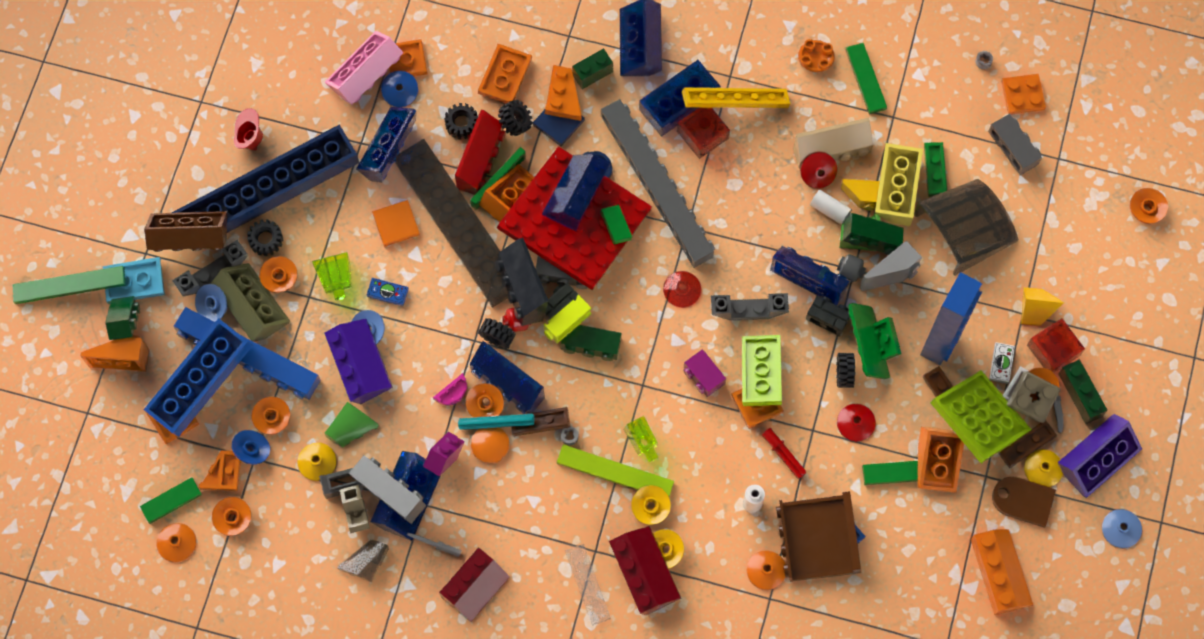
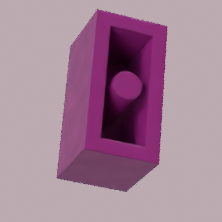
M703 349L684 362L683 371L689 379L692 378L694 380L697 390L701 394L704 393L706 397L726 384V377Z
M447 432L430 449L423 467L441 476L458 459L465 441Z

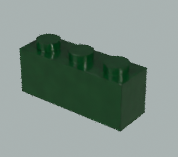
M851 213L844 221L843 241L889 255L903 244L904 228Z
M134 296L111 299L105 321L109 340L133 337L134 330L137 329L136 322L139 320L138 314H140L139 302H135Z
M578 325L561 340L560 346L561 350L568 354H575L577 352L582 353L585 357L593 358L597 356L605 361H613L618 359L622 333Z
M1079 359L1063 366L1058 374L1085 424L1103 417L1108 410L1081 360Z

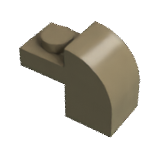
M359 485L340 489L350 534L369 529L368 515Z

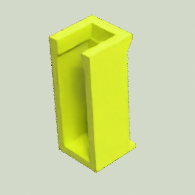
M578 294L576 301L572 300L547 322L548 324L544 323L545 336L550 341L560 342L592 314L590 312L591 307Z

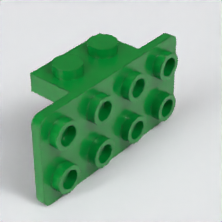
M856 303L849 304V316L852 320L853 333L856 337L863 372L867 377L890 378L886 360L901 354L893 318L887 317L876 322L874 310L871 306Z

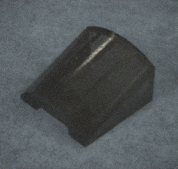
M979 179L918 202L914 212L915 217L927 213L942 233L957 261L953 271L954 276L1019 240L1005 207L995 193Z

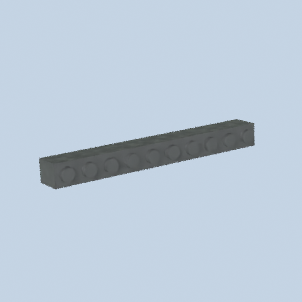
M621 99L601 109V118L691 265L695 268L713 258L715 247L712 241L707 240L704 236L706 233L702 225L696 223L694 212L691 209L688 210L685 205L687 203L682 194L679 195L677 192L675 181L667 176L668 171L665 165L659 163L657 152L648 145L649 140L644 133L640 132L637 120L635 118L632 119L630 116L631 112L626 103L623 104Z

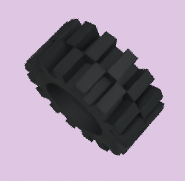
M512 100L500 107L501 109L498 111L500 113L498 117L501 118L499 123L503 124L501 126L503 129L506 128L505 132L507 134L510 132L511 136H518L532 127L533 122L531 119L533 118L529 116L531 112L530 110L527 111V106H523L522 101Z
M459 103L458 107L454 104L453 109L449 108L444 118L448 133L452 134L454 138L458 136L460 140L461 137L468 139L467 136L471 135L478 118L476 110L474 111L472 106L469 108V105L466 103L465 106ZM458 116H466L469 119L468 124L464 127H459L454 122Z
M262 219L259 224L255 222L254 227L250 226L247 239L255 253L257 252L260 256L262 254L268 256V253L274 255L273 251H279L278 247L283 245V236L279 226L274 221L270 222V220L266 219V222H264ZM263 232L272 234V240L267 244H262L258 241L259 235Z
M491 318L484 320L478 332L485 341H489L490 344L504 349H509L516 336L515 331L508 328L507 325H503L501 322Z
M838 353L836 362L837 387L854 388L855 355L854 353Z

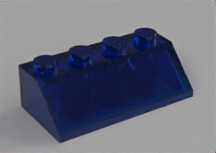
M638 0L620 8V76H651L662 71L661 4L654 0Z
M389 108L356 168L368 180L382 183L386 178L391 165L395 162L397 154L403 147L408 134L412 131L413 125L416 122L415 109Z
M595 154L573 155L542 215L577 231L607 174L611 162Z
M781 246L772 258L770 271L819 297L826 296L832 300L831 303L835 305L839 304L848 288L850 281L844 275L831 272L827 266L814 263L810 257L797 254L791 247Z
M482 341L470 362L471 373L476 378H482L486 383L496 386L501 391L503 398L507 402L512 401L515 403V407L521 413H533L545 399L544 387L486 342Z
M402 451L392 472L395 475V480L399 481L401 479L409 486V491L413 492L415 490L424 497L422 501L426 507L413 523L410 524L381 500L370 521L381 529L410 541L413 540V537L408 536L407 533H416L441 477L423 467L426 460L424 457L414 452Z

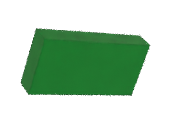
M615 205L601 209V216L613 244L630 241L632 235L620 206Z

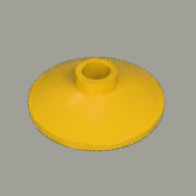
M311 443L301 450L297 460L298 469L301 474L313 481H320L319 476L333 473L337 463L334 451L324 443ZM314 457L320 458L317 463L313 462Z
M1036 450L1027 457L1024 464V472L1027 479L1046 487L1056 485L1063 476V472L1058 464L1061 459L1050 450ZM1042 464H1047L1049 468L1047 470L1043 469Z
M649 485L640 488L634 494L631 508L638 521L647 525H655L666 519L670 512L671 503L668 494L662 488ZM648 503H654V509H648Z
M661 529L654 532V537L668 568L676 566L684 555L682 538L676 532L669 529ZM666 546L670 548L668 553H664V547Z

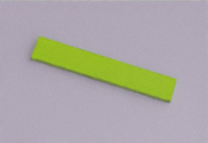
M564 444L557 460L559 465L637 491L644 486L653 485L662 488L670 496L674 484L673 480Z

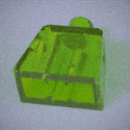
M348 253L312 261L325 293L333 292L335 300L346 298L344 289L352 287Z
M642 416L626 424L624 431L638 456L644 453L648 463L659 458L654 449L658 445L657 440L645 417ZM641 439L646 440L648 444L643 445Z

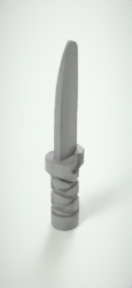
M1058 395L1053 406L1058 432L1061 433L1063 430V413L1060 403L1061 397Z
M407 533L410 537L435 546L437 550L445 551L458 558L462 550L446 545L441 541L437 543L422 536Z

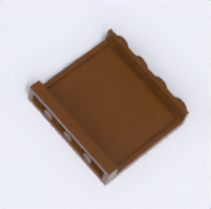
M850 491L842 492V495L824 498L784 503L782 500H779L780 506L776 507L777 518L782 519V526H779L780 538L784 537L785 545H781L782 557L787 558V564L784 565L785 577L789 576L790 582L861 573Z

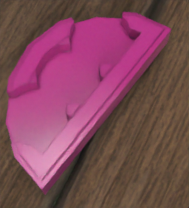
M463 373L436 394L433 399L439 404L446 406L460 402L467 391V381Z

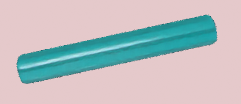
M533 414L460 418L458 427L460 430L527 426L534 425L535 418Z

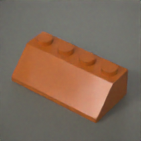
M996 529L974 534L971 538V543L994 615L1033 606L1009 529Z

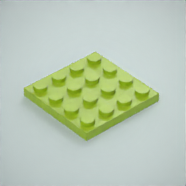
M982 370L930 402L980 463L988 460L1032 430L1016 410L1007 406L1008 401Z

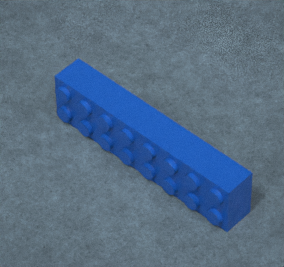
M961 272L959 273L941 306L920 355L940 366L943 360L948 361L983 292L979 290L982 285L981 282Z

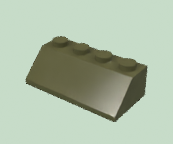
M249 263L223 268L211 282V284L217 285L222 289L227 299V307L251 341L255 342L266 339L289 324L290 320L271 293L263 287L260 278Z

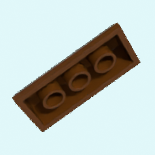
M227 211L151 213L144 228L146 248L155 252L163 250L181 251L183 249H191L193 251L201 249L219 250L224 248L227 238Z

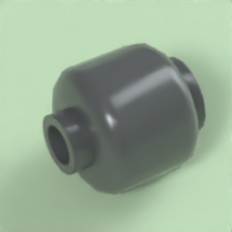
M848 254L846 257L842 256L837 271H839L840 277L856 282L858 278H863L866 268L863 267L864 261Z

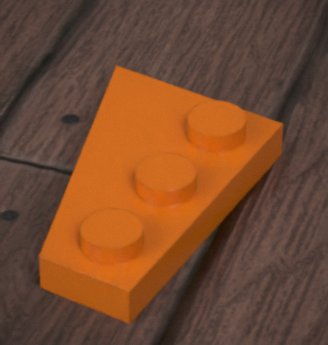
M553 65L544 114L581 121L582 115L572 68Z

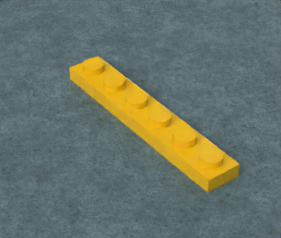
M684 88L682 91L686 107L789 108L791 105L787 89Z

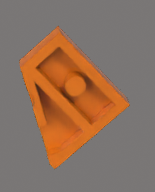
M220 451L216 457V462L209 468L204 481L199 484L200 490L238 491L241 460L235 456L233 451Z

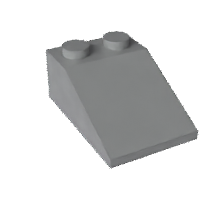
M905 241L863 276L860 285L861 291L900 283L907 278L912 279L918 273L917 269L921 266V255Z

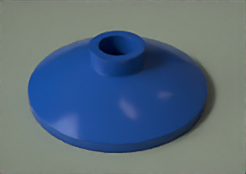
M394 71L388 74L382 82V96L388 104L394 107H406L418 95L417 81L408 72ZM402 85L403 89L398 91L396 86Z
M241 431L232 440L233 453L244 463L251 465L260 464L270 454V445L267 439L256 431Z

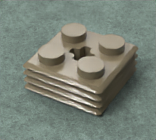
M1024 371L1007 406L1038 422L1044 423L1060 392V388L1028 371ZM1036 392L1038 399L1032 402L1030 394H1035Z

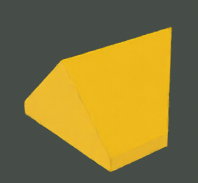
M1023 287L1021 324L1041 326L1064 302L1043 289Z

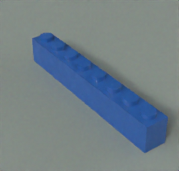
M185 307L174 324V328L179 337L185 340L189 338L197 345L215 322ZM243 337L253 345L239 363L245 371L251 374L256 372L260 374L259 377L261 379L277 383L276 386L284 391L289 389L293 391V395L296 397L310 400L321 381L318 374Z

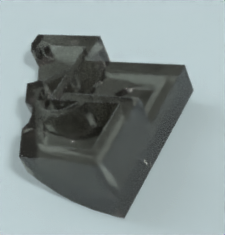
M370 540L342 562L338 569L352 576L372 582L379 566L382 565L389 547L384 543Z

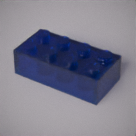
M696 60L639 100V111L661 137L703 108L685 106L682 95L684 88H721L719 83L699 60Z

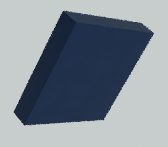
M544 109L534 120L533 126L562 147L585 121V117L582 116L581 121L547 115L544 114Z

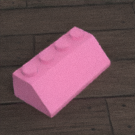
M375 31L325 83L344 101L352 105L361 99V95L366 90L373 87L374 82L379 77L386 74L387 69L400 59L403 52L389 36Z

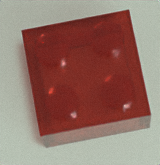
M700 107L677 123L678 134L699 159L729 139L730 129L713 108Z
M1063 318L1033 336L1027 344L1043 368L1049 369L1053 373L1080 357L1085 350Z

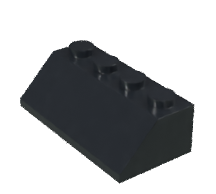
M519 238L499 252L495 265L497 271L502 275L503 287L507 288L508 300L510 304L513 303L515 318L519 319L521 326L544 320L549 301L524 238Z

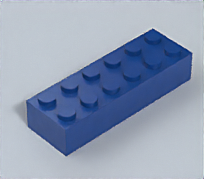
M218 318L143 410L179 437L253 345Z

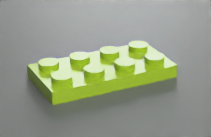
M781 335L742 336L743 406L782 405Z

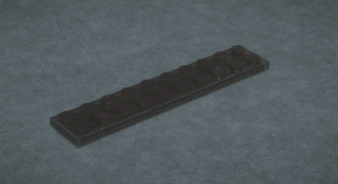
M425 139L392 157L394 163L491 307L493 308L508 298L507 288L503 287L502 275L497 271L495 265L500 249Z

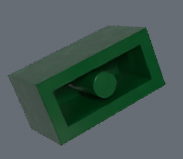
M604 48L572 66L573 77L581 89L588 87L613 72V61Z

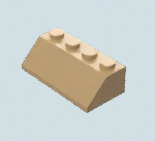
M864 118L796 134L793 150L799 169H801L805 158L815 152L828 153L835 161H846L853 156L863 157L871 153L873 141L869 118Z

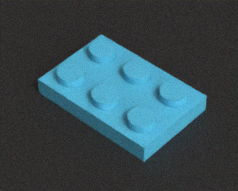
M160 257L103 266V269L117 266L125 268L126 286L105 289L106 302L110 304L111 299L134 296L135 300L165 295Z

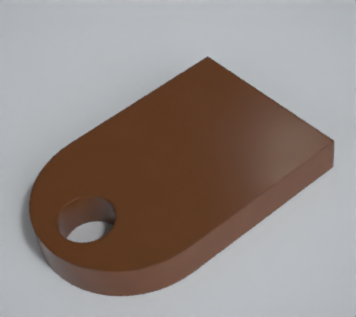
M1006 477L1000 480L994 487L992 501L995 508L1003 515L1045 528L1056 489L1018 477ZM1005 489L1008 492V497H999L998 490Z

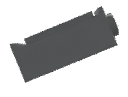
M353 468L319 476L326 499L340 496V489L359 485L360 490L366 488L357 481L331 487L330 481L351 476L349 472Z

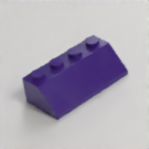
M367 319L339 324L324 333L350 402L363 404L393 388Z
M1113 414L1064 456L1058 464L1068 481L1087 498L1139 453L1142 447L1130 422Z

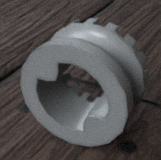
M987 51L978 53L975 60L977 67L988 69L992 64L993 56ZM984 57V59H988L989 62L984 64L983 61H980V58Z
M571 426L564 428L561 431L562 442L566 445H574L578 440V431ZM569 431L573 432L574 439H565V433Z

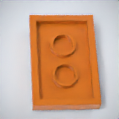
M497 44L478 88V94L506 104L515 100L531 63L532 55Z

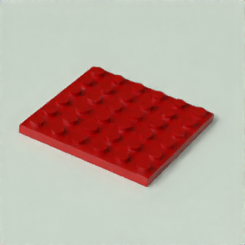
M558 146L499 222L497 229L515 241L519 238H524L526 246L530 251L593 290L628 242L613 244L601 216V209L619 205L631 235H633L651 211L652 206Z

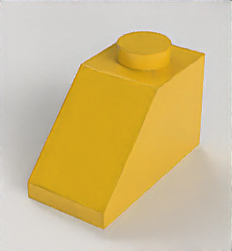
M843 179L841 190L859 208L871 211L876 209L880 181Z

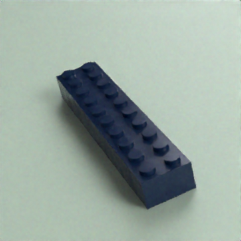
M339 124L172 213L227 211L228 233L359 164L358 155Z

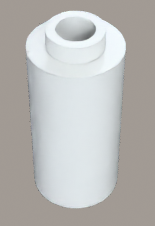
M818 190L810 203V206L840 225L844 223L852 211L851 208L822 190Z
M750 485L745 491L743 507L749 513H757L762 508L765 492L761 486Z

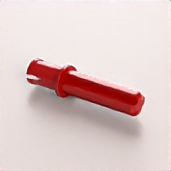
M772 428L767 429L761 436L764 437L772 447L771 450L778 454L796 478H802L806 474V470L784 445L785 441H781Z

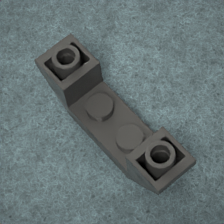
M238 239L221 249L224 254L223 256L193 275L188 270L172 280L181 295L197 294L202 286L211 284L221 269L241 265L248 254Z
M788 293L768 294V299L730 300V295L711 296L712 315L727 320L771 319L789 313Z

